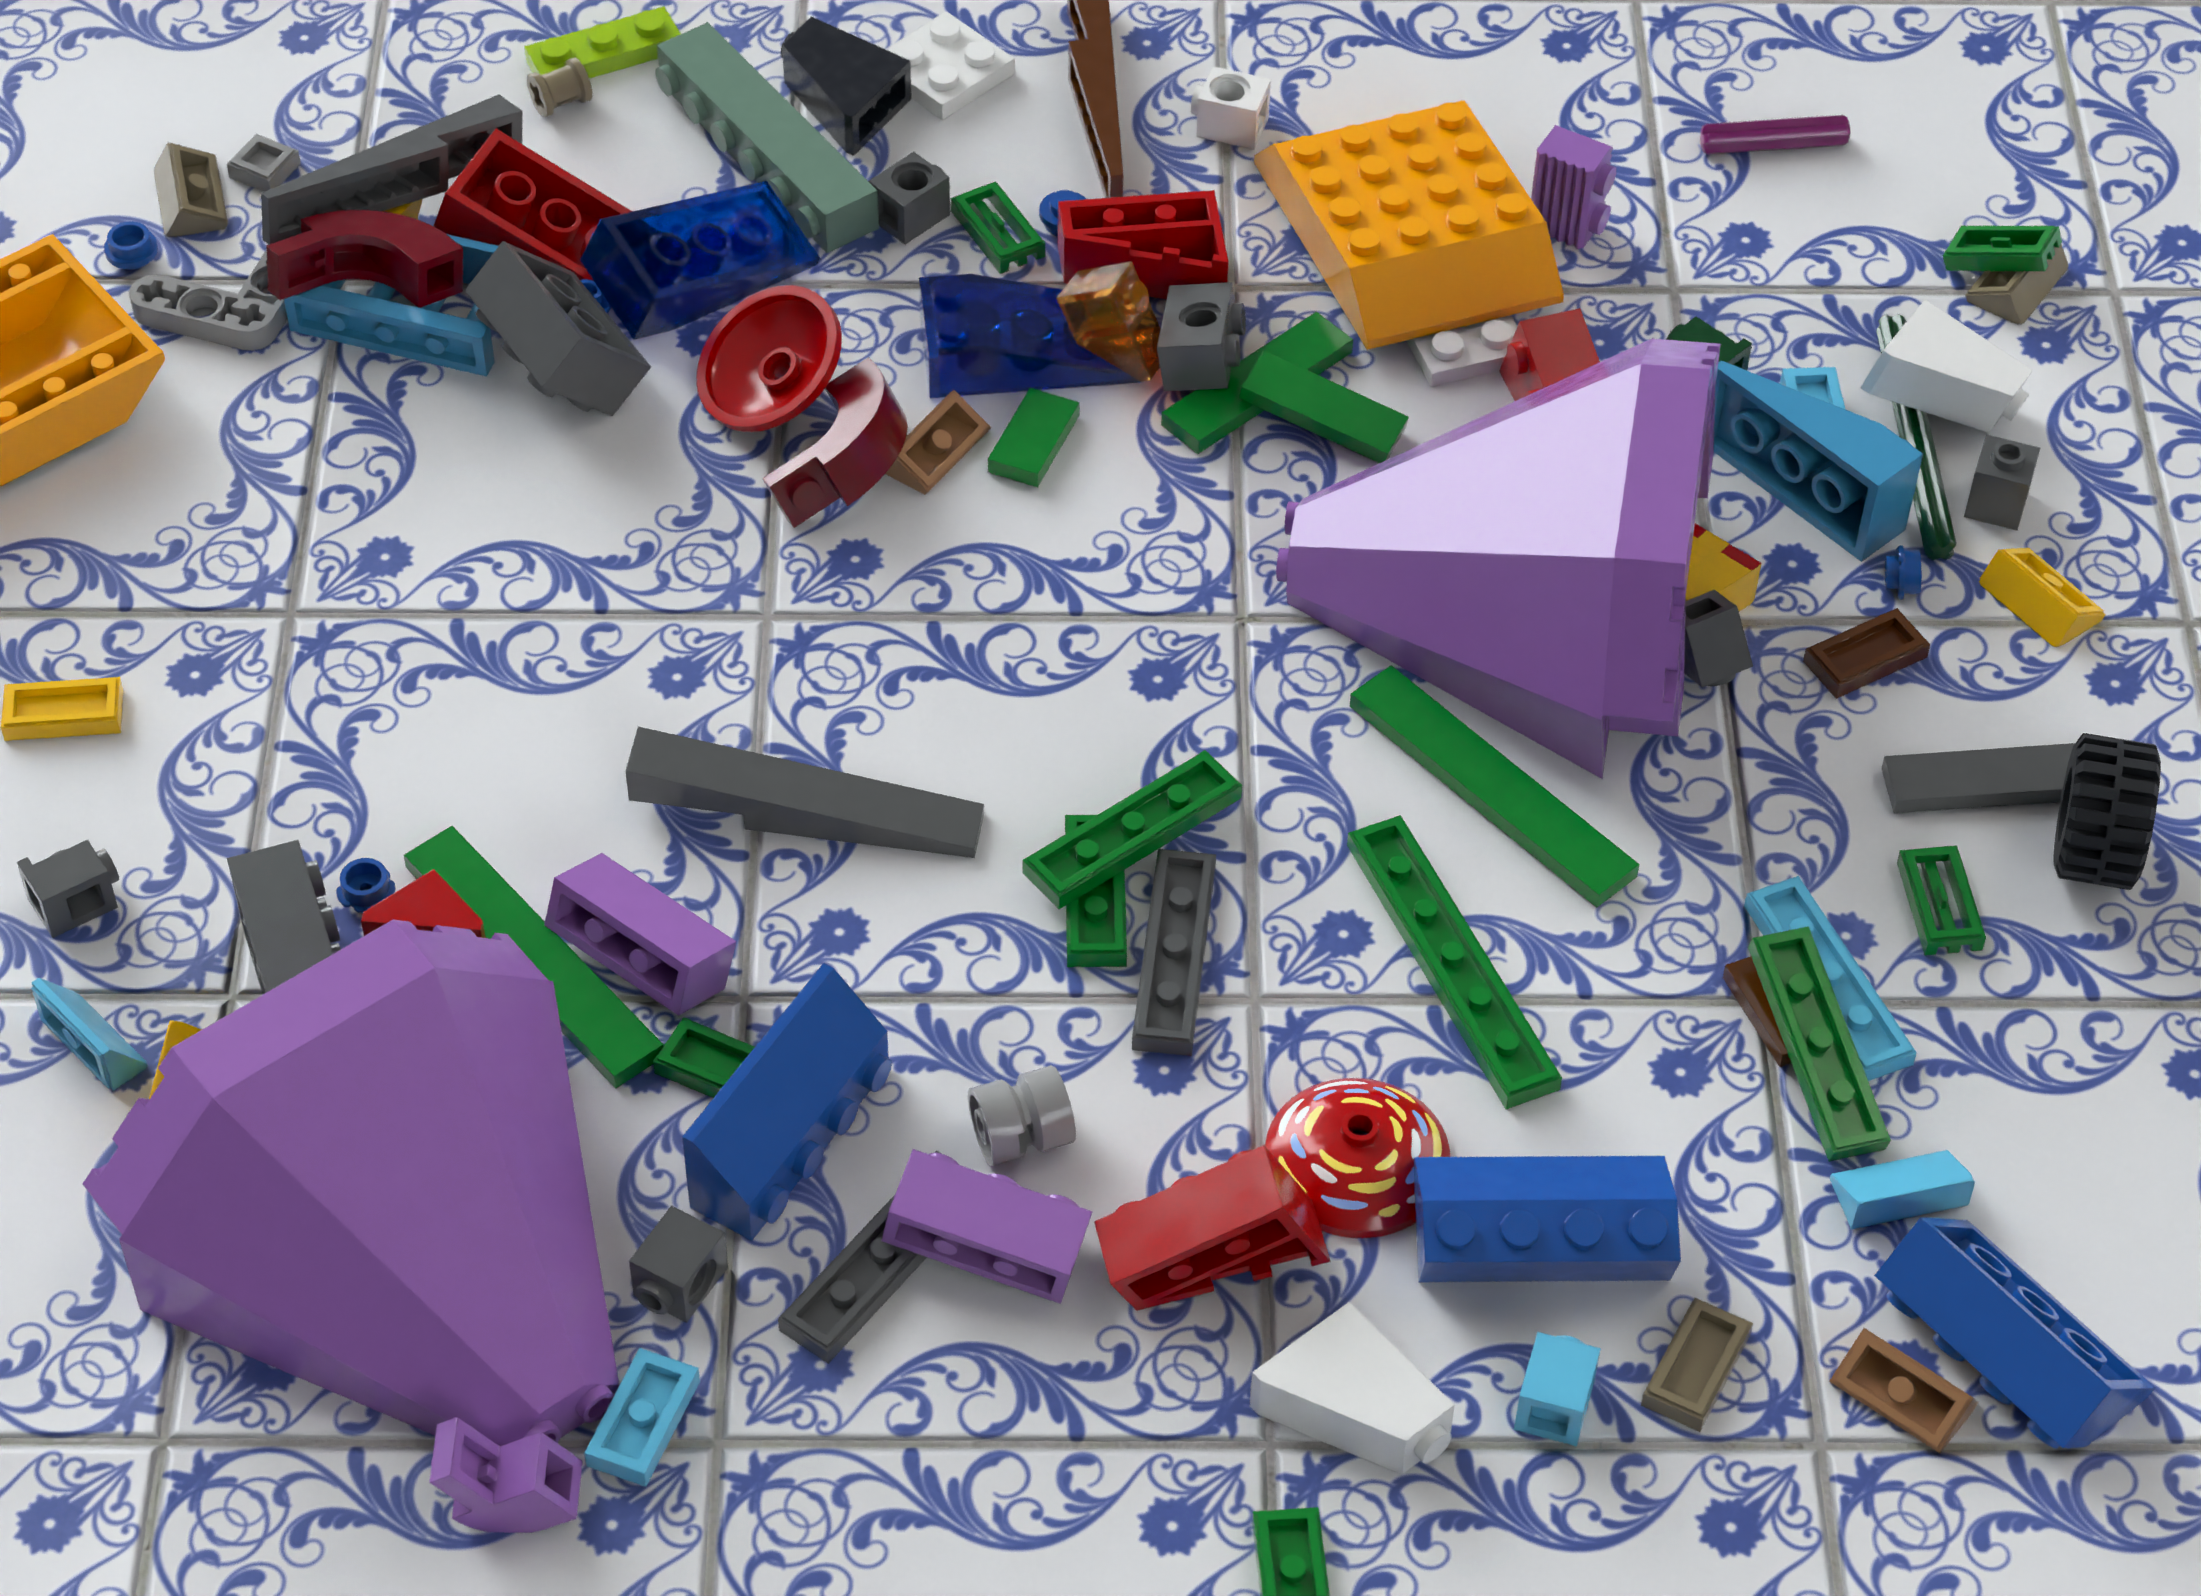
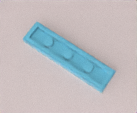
M1796 876L1747 893L1744 907L1762 935L1809 926L1868 1081L1914 1065L1917 1052L1800 877Z

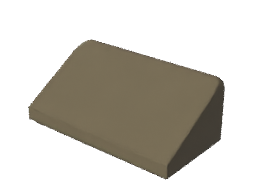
M167 142L154 168L164 235L167 237H179L225 229L228 225L216 155Z
M2062 245L2059 248H2054L2055 255L2052 260H2047L2048 267L2045 272L1984 271L1965 295L1967 302L2016 324L2025 323L2068 269V261Z

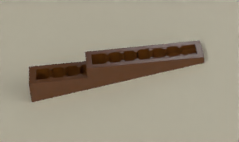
M1067 0V13L1076 39L1068 41V81L1104 197H1123V164L1109 0Z

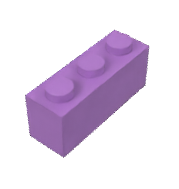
M600 853L554 877L544 925L678 1016L725 989L736 941L605 854Z
M912 1149L889 1209L881 1241L1061 1304L1093 1211L1079 1207L1073 1200L1065 1196L1055 1194L1044 1195L1021 1187L1017 1182L1005 1175H987L961 1166L956 1160L941 1153L926 1154Z

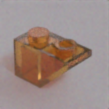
M1132 261L1078 271L1057 296L1058 303L1076 343L1141 382L1150 381L1160 368L1157 344L1161 327L1149 303L1147 288L1140 281Z

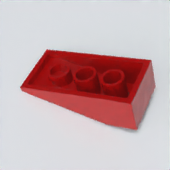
M496 128L446 191L434 223V227L445 234L499 246L504 241L574 272L579 280H594L611 291L613 301L610 305L625 309L674 239V236Z

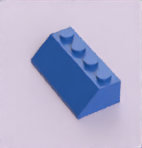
M825 963L821 965L682 1136L690 1208L751 1241L767 1222L772 1224L778 1220L787 1205L789 1193L801 1178L808 1179L815 1173L821 1163L826 1146L836 1134L843 1135L848 1131L855 1120L860 1103L870 1091L877 1092L884 1085L891 1071L892 1061L889 1059L887 1030L833 967Z
M1665 1156L1414 1158L1418 1282L1670 1281L1681 1262L1677 1197Z
M1920 1217L1874 1275L1889 1289L1886 1297L1895 1308L1912 1319L1920 1317L1936 1332L1932 1337L1935 1344L1957 1361L1963 1362L1966 1359L1983 1375L1979 1379L1981 1386L1998 1401L2006 1405H2010L2013 1402L2030 1418L2027 1422L2029 1430L2038 1439L2052 1448L2058 1449L2060 1446L2063 1449L2087 1447L2146 1400L2155 1390V1387L1968 1220Z

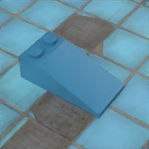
M1724 361L1718 363L1715 387L1714 453L1861 562L1906 530L1923 453L1881 423Z

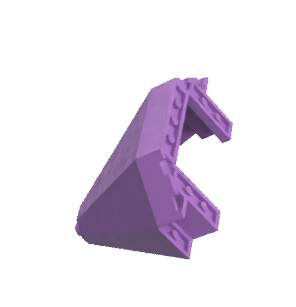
M1652 338L1307 496L1301 502H1288L1285 514V534L1291 535L1289 548L1279 549L1276 566L1277 581L1287 582L1286 594L1288 604L1603 779L1609 730L1678 736L1684 693L1686 589L1698 498H1708L1714 454L1715 387L1721 344Z
M391 920L171 1047L158 1067L165 1077L150 1100L144 1098L137 1099L112 1138L118 1149L107 1164L99 1169L92 1168L83 1182V1186L122 1234L119 1241L141 1311L430 1434H436L437 1424L458 1417L499 1446L539 1432L544 1433L558 1443L560 1438L583 1423H591L601 1419L619 1387L554 983L542 974L508 934L494 933L492 938L488 939L477 937L470 929L436 925L432 931L417 930L411 922Z

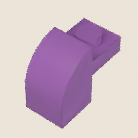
M456 1417L439 1423L436 1426L429 1483L454 1499L452 1519L465 1526L485 1532L533 1533L577 1519L583 1461L542 1432L499 1446Z

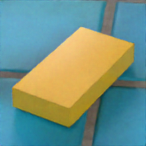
M110 677L4 684L1 731L4 741L121 733L123 705L121 678Z

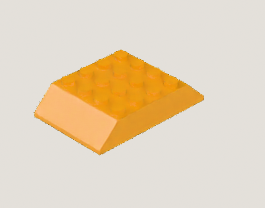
M1465 100L1444 103L1440 106L1406 114H1396L1389 118L1358 125H1348L1341 129L1315 135L1300 136L1293 140L1272 144L1254 155L1255 166L1367 350L1563 303L1564 292L1546 220Z
M53 234L0 259V487L126 423L165 361L164 352Z

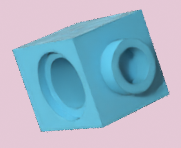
M1537 1332L1519 1395L1514 1430L1577 1446L1595 1381L1601 1348L1584 1344L1579 1339L1571 1336H1552Z

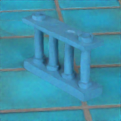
M448 235L463 247V283L470 284L498 246ZM346 280L330 282L284 299L289 328L293 332L486 377L495 363L491 330L477 317L476 312L479 308L475 303L468 316L461 318L439 312L446 299L418 308L390 301L395 289L379 282H375L367 296L340 290Z

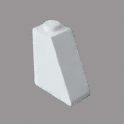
M1924 299L1883 350L1860 388L1871 395L1989 433L2002 416L2011 421L2029 396V393L2021 388L2033 370Z
M1350 1302L1252 1372L1250 1407L1258 1415L1401 1475L1420 1461L1426 1464L1435 1460L1444 1452L1451 1441V1427L1455 1404Z

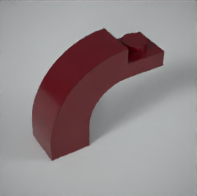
M344 210L313 215L301 219V234L266 246L268 291L279 300L330 282L348 279L370 280L388 285L400 292L418 308L463 292V247L436 227L396 213L373 210Z
M869 357L829 382L825 390L838 411L836 420L828 432L811 447L762 478L785 518L793 528L839 498L847 506L855 502L886 474L903 448L907 436V418L881 370Z

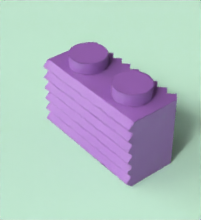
M1557 125L1553 127L1537 149L1531 200L1546 220L1550 238H1556L1557 242L1565 241L1567 246L1574 245L1576 249H1582L1593 234L1600 235L1604 231L1610 217L1611 206L1605 204L1606 201L1604 200L1616 177V167L1611 166L1610 163L1613 147Z

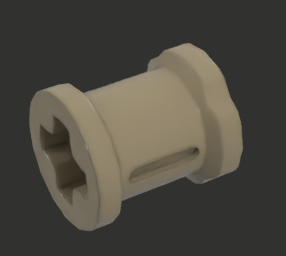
M576 57L566 60L565 67L540 75L534 72L527 75V87L531 100L539 114L544 117L553 115L554 108L576 100L585 103L593 97L588 74Z

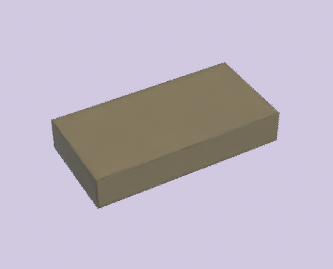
M1694 1297L1643 1393L1641 1406L1701 1432L1751 1335L1753 1323Z

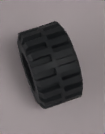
M2083 733L2076 741L2066 770L2056 825L2053 862L2058 878L2131 890L2139 880L2149 851L2160 786L2161 761L2155 744Z

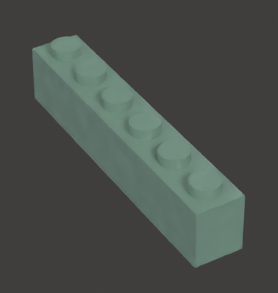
M707 22L657 45L659 67L656 68L655 74L661 90L667 96L672 95L684 107L686 114L693 123H700L712 136L716 146L722 152L727 151L739 163L743 173L749 180H756L768 193L775 207L778 209L783 208L796 221L799 230L806 238H812L826 253H829L879 229L877 189L711 24Z

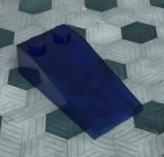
M762 181L602 218L580 261L633 340L678 329L816 266L821 258L767 181Z
M977 274L919 277L920 326L930 398L946 397L953 389L960 396L1022 392L1028 391L1030 387L1037 390L1142 383L1139 353L1130 301Z

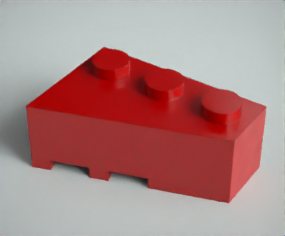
M1214 190L1058 201V252L1064 284L1167 299L1170 285L1228 283L1229 262Z
M1581 308L1519 322L1512 341L1507 346V353L1499 370L1514 401L1600 362Z
M1265 1145L1253 1150L1238 1152L1225 1163L1198 1175L1183 1177L1163 1191L1140 1201L1125 1203L1118 1207L1114 1213L1094 1221L1110 1284L1136 1311L1213 1292L1212 1280L1251 1271L1253 1281L1273 1277L1272 1265L1309 1256L1311 1266L1331 1262L1312 1199Z

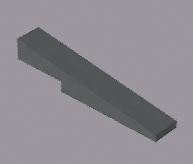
M498 94L262 192L263 241L270 245L301 234V219L313 215L344 210L385 211L446 192L448 190V179L460 175L495 128L522 144L523 111Z
M639 726L625 770L629 801L744 815L745 830L975 858L984 817V804Z

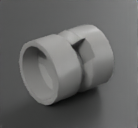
M1052 1065L1019 1074L1014 1086H1010L1001 1079L969 1088L968 1105L973 1129L981 1152L990 1166L1023 1158L1030 1145L1043 1152L1074 1143L1076 1140V1127L1070 1099L1061 1075L1056 1067Z

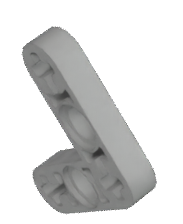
M267 249L238 294L163 275L144 276L136 280L129 290L133 315L140 324L242 350H259L270 345L288 320L284 299L279 300L273 294L261 292L263 288L268 286ZM208 307L216 310L207 317L196 318L190 316L194 310Z

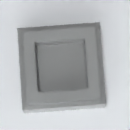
M256 134L226 165L229 178L265 192L281 185L301 162L299 150Z

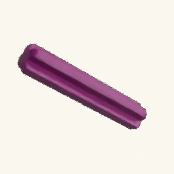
M1844 115L1711 123L1702 126L1700 144L1705 154L1841 146L1849 142L1850 125L1847 116Z

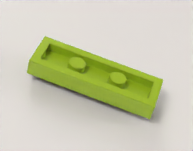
M665 6L526 45L524 46L525 59L532 73L536 72L543 75L565 67L566 60L576 57L584 66L590 79L658 59L657 45L681 33Z

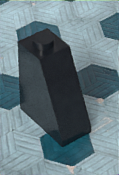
M812 16L795 32L788 34L782 43L781 57L783 59L784 83L842 149L853 156L912 99L910 60Z

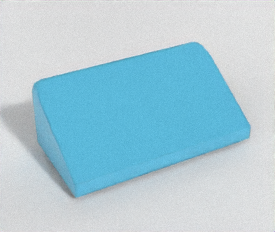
M37 978L31 982L33 986L31 989L41 1021L108 1089L111 1088L114 1091L146 1069L147 1062L82 996L42 978Z
M1948 1150L1833 1173L1830 1176V1181L1851 1230L1969 1205L1975 1185L1971 1173Z

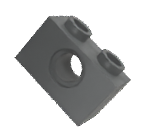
M1232 282L1169 286L1157 344L1164 391L1228 388L1231 368L1240 365L1239 335H1245L1246 332L1245 307L1243 303H1235Z

